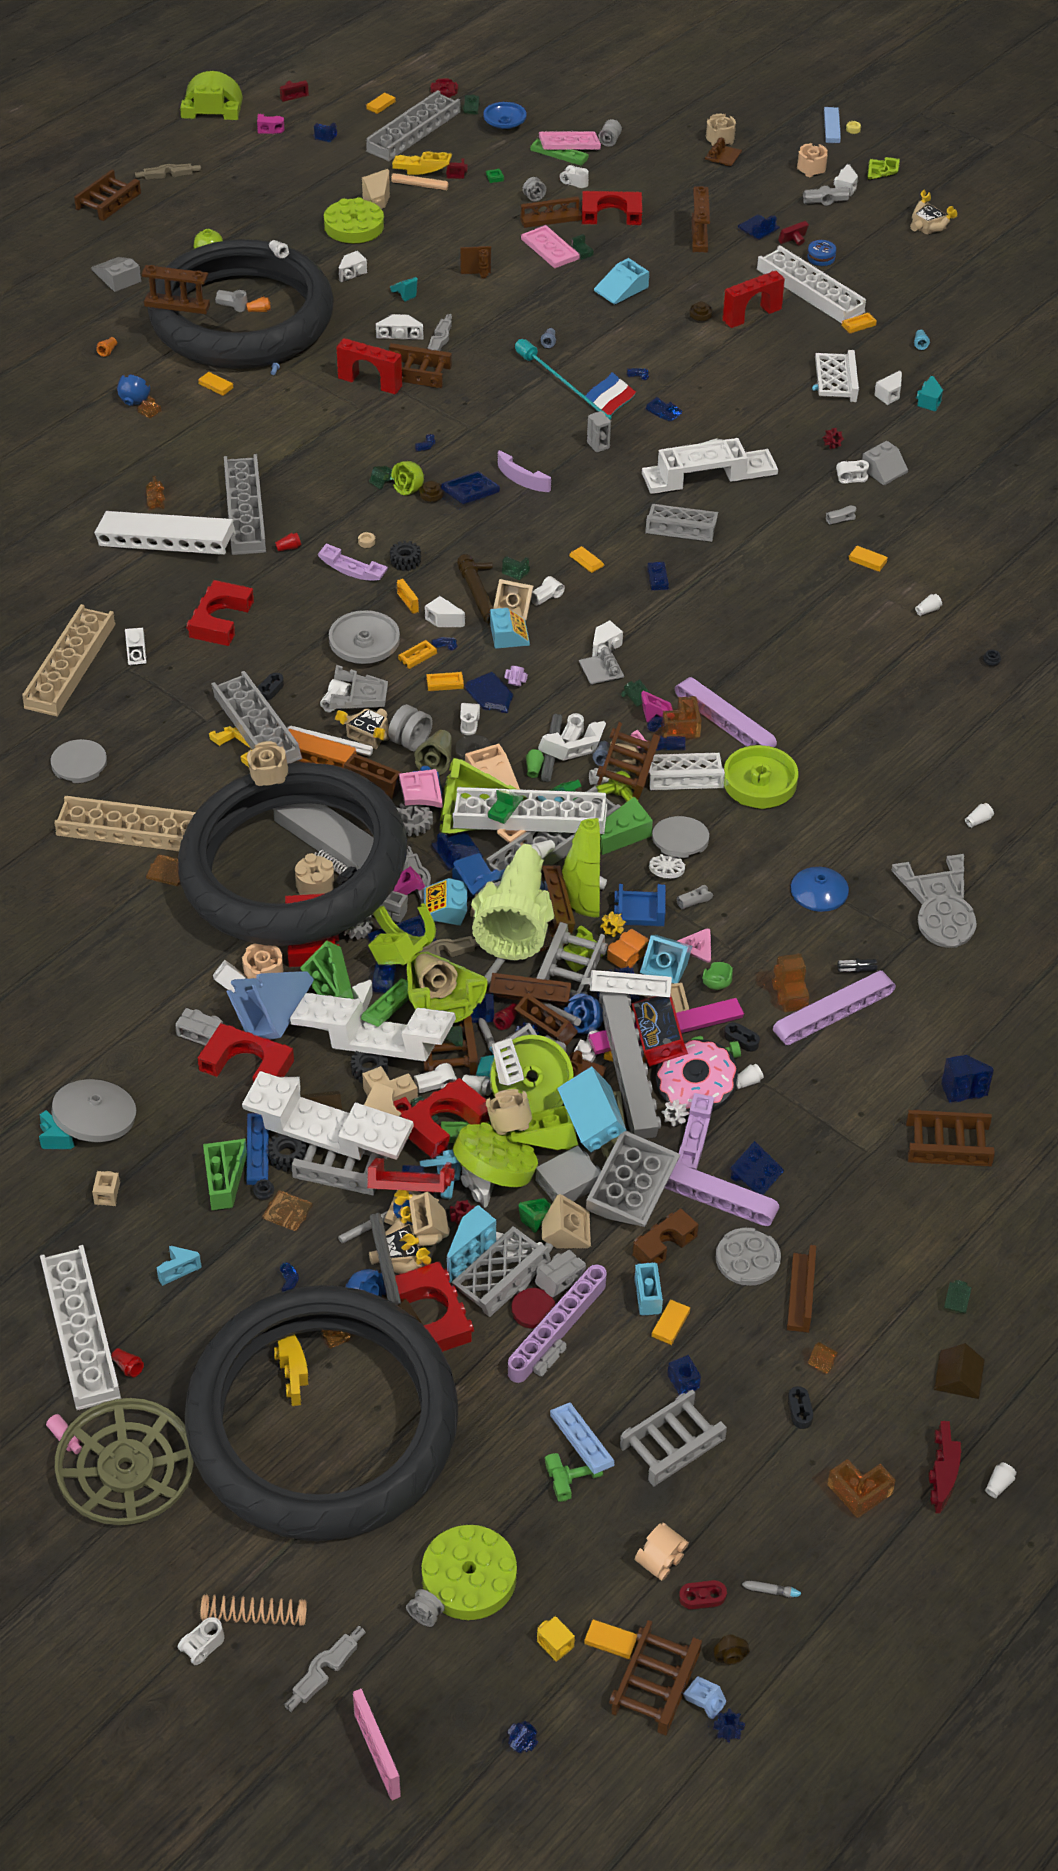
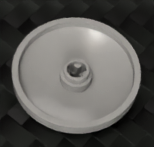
M355 611L343 615L332 624L329 630V644L333 652L340 658L353 663L365 664L381 661L393 654L400 642L399 628L394 620L387 615L375 611Z
M86 1079L69 1083L55 1094L52 1102V1117L57 1126L68 1135L84 1141L105 1142L117 1139L125 1135L132 1128L136 1116V1105L132 1097L121 1087L102 1080Z

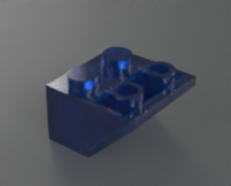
M968 1055L946 1058L941 1084L948 1101L961 1102L966 1099L988 1096L994 1071L993 1067Z

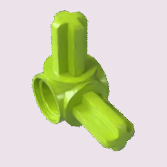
M617 772V774L630 778L629 774L626 772ZM609 779L607 783L596 786L597 792L606 794L612 792L615 795L623 796L626 802L633 798L631 786Z

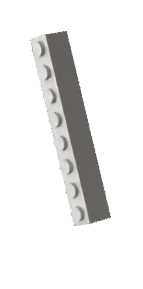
M600 992L599 1002L603 1009V1020L630 1133L641 1138L656 1137L658 1129L661 1128L660 1117H656L655 1113L657 1109L655 1098L652 1099L651 1081L647 1080L646 1076L648 1075L647 1064L643 1063L642 1060L644 1056L643 1047L639 1046L638 1043L639 1031L634 1027L635 1014L633 1011H630V995Z

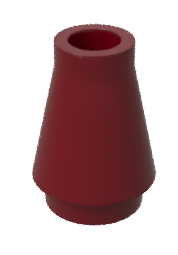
M512 1003L495 1014L493 1022L498 1029L505 1030L511 1027L516 1016L519 1014L515 1010L517 1004Z

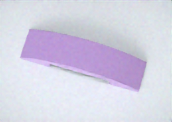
M498 451V466L509 479L532 490L551 491V477L540 471L533 474L513 463L512 456Z
M325 544L318 553V556L332 568L362 580H380L388 567L373 561L370 565L341 555V549L329 544Z
M694 1093L682 1146H680L679 1150L680 1158L677 1163L697 1170L707 1135L714 1097Z

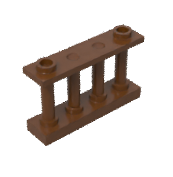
M110 170L74 196L76 210L86 205L98 210L99 219L104 221L141 194L140 180L134 179L127 184L115 179L114 170ZM116 185L122 189L118 191L110 187ZM103 192H107V193H109V194H112V196H111V197H106V196L101 195V194H102ZM98 199L102 201V203L99 205L97 203L92 202V200Z
M704 186L693 187L694 213L691 216L693 252H708L707 224H710L709 189Z
M154 265L145 266L142 277L149 278L150 292L147 293L144 300L145 307L207 314L210 300L203 299L202 284H205L208 273L157 267ZM155 278L164 279L165 294L156 292ZM171 281L180 282L181 296L172 295ZM186 282L195 283L196 298L187 297Z
M390 343L389 351L401 354L402 362H406L404 367H402V382L436 388L443 387V375L441 372L442 369H451L452 353ZM412 364L421 365L419 370L411 368ZM427 366L436 367L435 372L426 371Z
M619 722L617 728H613L609 738L613 740L605 763L598 768L596 776L599 777L597 785H601L603 777L631 786V789H634L632 797L639 799L661 736L653 734L651 741H644L619 732L622 725ZM617 739L645 748L644 750L647 753L635 752L618 746L615 742ZM612 751L639 760L643 766L639 765L638 767L612 758ZM610 764L635 773V776L639 778L631 779L606 770L607 765Z
M471 1015L463 1019L462 1024H459V1026L451 1027L447 1034H460L465 1039H462V1042L435 1044L427 1060L424 1061L425 1071L431 1072L433 1068L448 1063L452 1067L465 1065V1067H469L470 1075H476L478 1058ZM467 1051V1055L461 1058L432 1060V1052Z
M908 1110L906 1126H914L915 1143H910L908 1162L992 1167L995 1155L994 1147H986L985 1130L990 1128L992 1114ZM922 1127H935L936 1144H923ZM943 1128H955L956 1145H944ZM964 1129H976L977 1146H965Z
M648 1620L645 1628L640 1627L636 1637V1641H638L637 1647L618 1690H613L609 1703L612 1704V1715L616 1716L620 1706H624L654 1718L655 1722L658 1723L657 1732L667 1736L700 1655L702 1641L693 1637L690 1646L679 1645L651 1634L652 1621ZM650 1643L680 1655L681 1659H684L682 1666L677 1665V1667L643 1655L646 1644ZM638 1663L672 1676L673 1680H675L673 1687L668 1686L666 1688L635 1676L634 1673ZM629 1684L664 1697V1701H667L664 1709L661 1707L657 1709L626 1697L625 1694Z

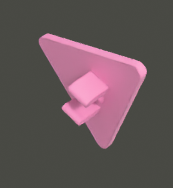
M704 929L678 940V942L693 946L690 955L707 963L711 962L710 929Z

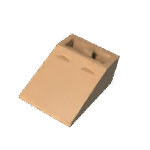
M500 744L465 754V762L484 773L490 774L504 784L511 785L520 790L507 755Z

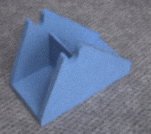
M307 971L257 974V978L231 980V985L234 987L235 992L227 990V994L244 1031L270 1040L282 1037L290 1023V1017L314 981Z

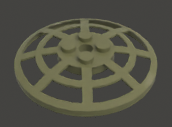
M123 1398L98 1404L82 1413L69 1425L57 1446L55 1474L62 1495L80 1514L105 1524L127 1525L147 1521L169 1509L188 1487L195 1462L189 1449L185 1425L177 1415L155 1402L145 1399ZM123 1409L144 1410L158 1415L159 1418L153 1427L141 1423L125 1422ZM114 1411L116 1424L101 1429L92 1437L81 1429L92 1419ZM167 1421L180 1433L186 1449L175 1453L172 1452L169 1442L160 1433ZM126 1430L139 1431L147 1435L142 1442L127 1439ZM117 1432L118 1440L112 1442L107 1447H103L98 1443L103 1437ZM75 1436L85 1444L79 1454L77 1468H63L65 1451L71 1439ZM154 1440L159 1442L166 1455L156 1458L152 1457L149 1447ZM90 1450L99 1455L97 1467L84 1468L85 1460ZM188 1458L186 1476L180 1489L176 1491L168 1487L167 1485L173 1475L174 1462ZM123 1462H130L132 1464L126 1470L119 1467ZM167 1464L166 1474L161 1483L151 1478L154 1467ZM99 1476L104 1486L97 1493H94L85 1477ZM64 1478H78L83 1491L91 1499L82 1506L76 1503L69 1494ZM144 1485L154 1490L147 1497L135 1501L134 1491ZM113 1490L124 1493L125 1503L111 1502L104 1498ZM160 1494L171 1498L158 1509L136 1516L137 1507L151 1502ZM100 1504L111 1509H126L127 1518L103 1517L90 1511Z

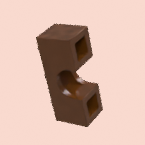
M682 1209L675 1213H670L663 1222L655 1224L649 1232L635 1239L633 1243V1256L642 1264L657 1263L658 1266L666 1260L667 1247L663 1242L672 1241L683 1248L697 1237L698 1223Z

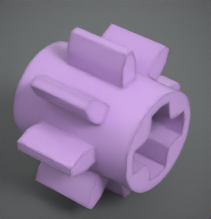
M511 666V670L506 669L504 678L508 679V684L521 686L522 682L526 683L528 674L524 673V668Z

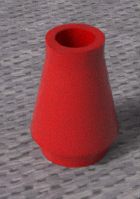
M290 533L275 542V545L279 552L298 549L301 546V542L297 533Z
M120 1348L114 1350L111 1355L112 1360L116 1362L126 1376L136 1377L142 1372L144 1363L139 1356L125 1352Z

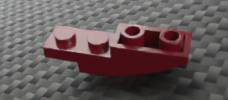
M940 1421L939 1430H935L934 1435L935 1444H939V1450L936 1451V1461L934 1462L933 1470H929V1484H933L930 1501L931 1504H935V1513H941L950 1499L960 1466L961 1441H951L950 1421Z

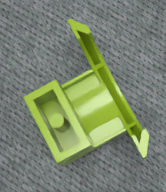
M425 903L421 904L422 907H418L425 923V934L420 937L410 935L401 930L393 922L385 906H380L373 913L381 928L387 933L379 934L368 945L378 965H405L412 960L411 958L416 953L422 951L423 947L428 946L434 940L436 927Z

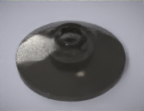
M468 735L457 742L456 753L461 759L465 760L466 753L492 746V744L483 736Z

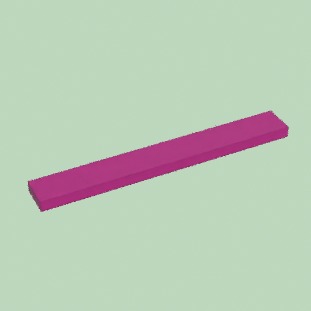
M737 998L676 1013L682 1033L740 1019L744 1015ZM634 1023L635 1029H638L637 1023ZM606 1030L589 1034L588 1039L595 1055L611 1051Z

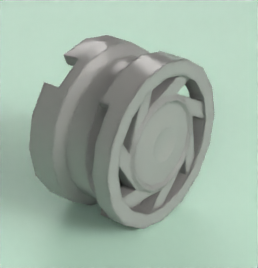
M532 177L524 183L523 192L531 201L536 202L544 197L546 186L537 177Z
M419 1589L415 1593V1598L411 1599L406 1605V1609L416 1621L425 1626L432 1627L437 1621V1616L443 1613L444 1606L432 1593Z

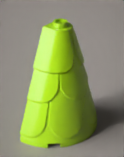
M453 758L449 768L451 774L447 776L442 800L440 821H443V825H440L441 833L451 834L474 830L453 828L457 787L518 789L504 784L490 774L482 772L463 760ZM468 793L461 794L463 798L471 797ZM481 794L479 796L482 799L490 798L488 794ZM521 795V796H523V800H522V801L528 799L526 796Z
M588 818L581 821L571 841L572 846L566 856L562 874L570 905L575 909V912L588 917H599L600 827L599 818Z
M430 952L416 953L411 958L412 960L407 963L408 995L415 1010L417 1008L453 1012L456 1017L454 1023L473 1013L472 1010L478 1003L481 1004L485 996L487 979L462 966L449 962L457 972V985L452 993L445 998L438 997L432 999L430 998V989L428 987H419L414 961L420 954H429L446 962H449V960Z

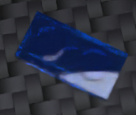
M665 562L647 563L651 591L668 590L669 583Z
M376 961L372 992L386 993L393 986L397 964L378 965Z

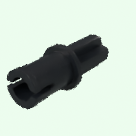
M855 958V960H839L837 962V969L839 972L860 973V971H877V965H874L877 964V960H859V958Z

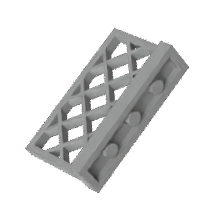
M652 504L649 515H647L646 533L712 542L718 512Z
M513 1226L452 1281V1285L480 1306L487 1316L491 1317L537 1274L536 1270L542 1263H549L551 1258L547 1247L543 1244L538 1245ZM514 1235L519 1238V1243L508 1244V1240ZM523 1248L534 1249L529 1255H522ZM519 1249V1256L507 1257L508 1250ZM496 1251H504V1257L492 1258ZM519 1261V1264L514 1269H507L508 1262ZM504 1263L503 1270L492 1271V1264ZM481 1265H489L486 1272H477V1268ZM503 1276L499 1283H492V1277ZM488 1277V1284L477 1285V1278ZM465 1279H473L472 1286H463L461 1283ZM488 1290V1293L481 1299L476 1296V1291Z

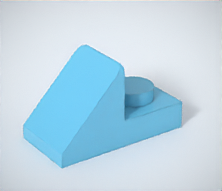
M169 1246L172 1260L156 1267L158 1280L163 1286L200 1269V1255L195 1251Z

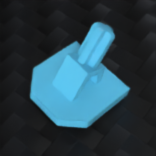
M453 1150L442 1151L443 1155L420 1161L421 1167L437 1166L438 1174H440L441 1169L447 1162H451V1168L455 1170L454 1181L460 1178L461 1163L455 1157ZM451 1181V1185L448 1186L445 1192H441V1198H452L454 1181Z

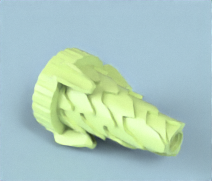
M523 844L516 851L513 860L506 867L499 886L495 887L493 882H487L471 903L475 910V918L472 925L473 936L482 949L498 958L523 960L538 953L544 944L548 928L547 922L554 919L549 892L540 889L541 870L544 860L532 848V845Z

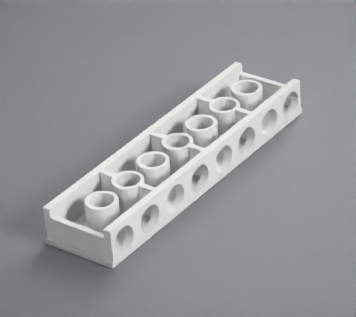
M778 246V250L765 257H758L757 270L763 274L776 270L785 278V288L840 323L843 320L865 313V298L782 246ZM856 299H858L861 303L857 305Z
M106 511L95 531V535L97 536L99 546L225 554V548L231 536L235 535L233 519ZM104 536H107L110 541L106 542L102 539ZM125 539L126 542L122 543L118 540ZM141 540V543L137 544L135 541ZM157 541V544H156V545H153V544L149 543V542ZM166 543H173L172 546L166 545ZM182 544H189L188 547L182 546ZM198 545H205L204 548L198 547ZM218 545L221 546L220 549L214 548L215 546H218Z
M457 787L453 828L576 833L582 820L599 818L600 834H604L607 814L606 793ZM496 790H507L528 798L521 801L505 824L488 818V811L497 801ZM468 793L471 797L463 798L461 794ZM481 794H488L490 798L482 799L479 796ZM537 796H543L546 798V800L538 801L535 798ZM556 797H563L565 801L557 802L554 799ZM576 797H580L584 801L581 803H577L573 801V799ZM594 798H600L603 802L598 804L594 803L592 800Z
M83 1245L79 1246L78 1250L45 1257V1255H40L76 1410L121 1399Z

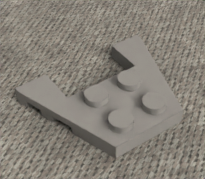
M336 665L334 679L352 682L351 695L331 694L329 709L385 707L388 681L370 675L363 677L357 675V671L350 670L348 672L342 670V666Z
M964 854L947 856L946 863L950 871L914 876L909 862L892 864V872L922 905L934 895L949 896L951 894L964 899Z

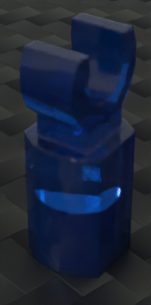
M661 736L656 750H662L663 748H667V750H685V737L667 736V738Z

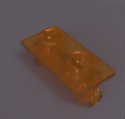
M153 476V482L146 485L147 505L151 509L159 505L164 509V487L160 481H157L155 476Z

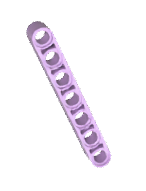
M689 677L675 686V692L680 699L745 746L764 745L775 747L777 745L775 737L770 732L694 678Z
M878 971L779 1020L773 1026V1031L785 1045H790L887 997L894 991L896 985L883 971Z
M679 1163L676 1164L665 1186V1189L763 1226L771 1225L779 1209L778 1202L772 1198Z
M590 1266L508 1359V1377L511 1381L520 1383L526 1380L533 1372V1366L538 1361H541L540 1358L550 1347H553L552 1344L557 1339H561L603 1292L606 1287V1270L603 1266Z

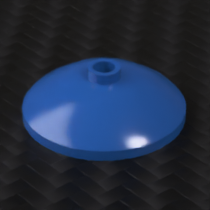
M498 102L486 107L484 119L493 127L510 129L521 125L525 121L526 111L522 106L515 103Z
M826 867L806 868L797 873L791 883V893L796 902L804 908L813 911L825 912L837 909L844 904L848 897L849 887L845 878L838 872Z

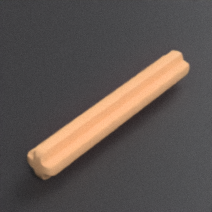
M392 174L391 177L394 183L441 190L448 189L447 181L401 174Z

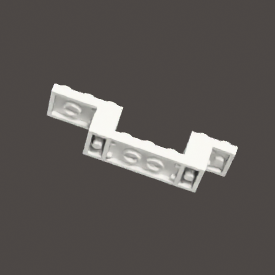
M734 438L661 449L658 455V466L642 468V475L652 494L683 489L684 473L724 467L731 482L778 474V468L768 449L745 452L739 439Z
M312 993L304 995L290 1017L292 1025L328 1029L332 1048L421 1061L427 1060L435 1044L441 1045L456 1020L455 1013L417 1008L407 1025L384 1022L377 1027L361 1020L363 1013L361 1000Z
M261 1071L242 1103L243 1109L262 1115L265 1129L361 1160L365 1150L397 1160L414 1126L411 1120L356 1102L350 1113L302 1098L300 1097L298 1083Z

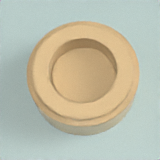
M364 532L358 536V544L363 548H370L375 545V536L372 533Z

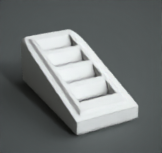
M507 1038L493 1043L492 1048L499 1083L510 1085L524 1080L512 1039ZM507 1047V1051H500V1049ZM509 1056V1059L503 1060V1057Z

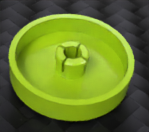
M362 198L341 199L326 209L324 213V228L331 238L340 242H367L382 233L384 229V214L378 205Z
M754 745L741 748L729 756L724 766V787L727 793L741 805L759 809L779 806L787 802L794 795L797 788L798 768L796 763L788 754L774 747Z
M524 1035L513 1039L512 1042L524 1080L510 1085L500 1084L494 1058L490 1068V1086L494 1096L503 1090L518 1089L519 1093L523 1094V1091L526 1092L531 1113L561 1107L564 1102L557 1088L573 1078V1068L567 1053L555 1041L544 1036ZM507 1047L500 1049V1051H507ZM509 1056L503 1057V1060L509 1059ZM528 1071L536 1073L537 1078L535 1082H530L525 1078Z
M481 1123V1125L468 1124L463 1127L453 1146L455 1157L467 1170L486 1181L502 1186L521 1187L527 1185L531 1181L538 1165L537 1157L531 1146L512 1141L511 1133L498 1135L496 1130L488 1123Z
M478 1525L453 1527L438 1535L425 1551L422 1561L423 1588L442 1602L444 1606L443 1613L450 1617L462 1620H476L488 1617L499 1611L509 1601L515 1589L517 1564L514 1552L501 1535L489 1528ZM471 1568H472V1572H473V1573H471V1574L465 1573V1572L471 1571Z

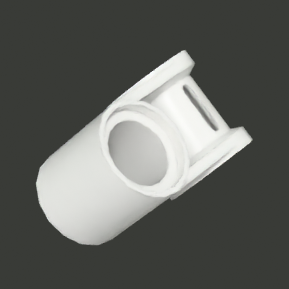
M569 165L560 174V180L564 184L585 188L589 185L588 170Z
M843 461L836 466L838 479L841 483L865 482L868 479L867 470L869 463L867 461Z
M461 704L460 731L462 734L471 736L476 733L480 715V704Z
M214 1617L205 1619L192 1632L181 1639L178 1649L181 1652H185L191 1658V1662L194 1665L202 1663L224 1641L221 1622ZM211 1630H217L214 1635H208V1632Z

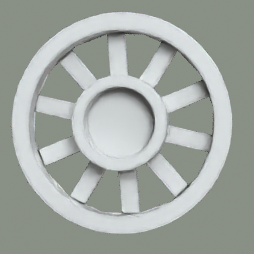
M660 854V856L652 858L649 869L659 877L677 878L683 875L685 864L682 862V859Z

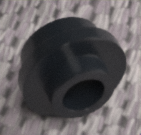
M988 650L983 656V661L990 666L998 665L1001 662L1000 653L996 650Z
M266 1179L257 1181L253 1187L255 1197L261 1200L271 1198L275 1191L274 1185Z

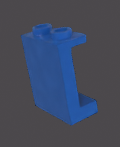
M619 884V891H615V902H618V905L614 907V914H621L623 921H626L624 925L664 926L665 885L658 884L657 892L623 891V884Z

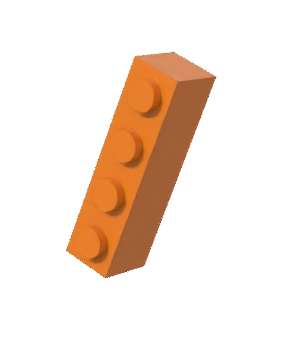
M288 729L299 744L302 759L297 761L329 764L344 768V763L353 753L356 754L355 747Z

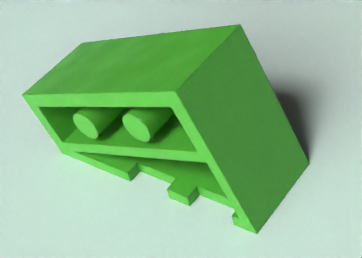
M635 797L606 817L605 832L600 834V853L602 855L652 836L653 820Z
M326 941L300 969L302 972L307 971L314 979L311 985L318 995L354 999L341 947Z
M239 1139L203 1144L211 1210L232 1208L247 1156L246 1140Z

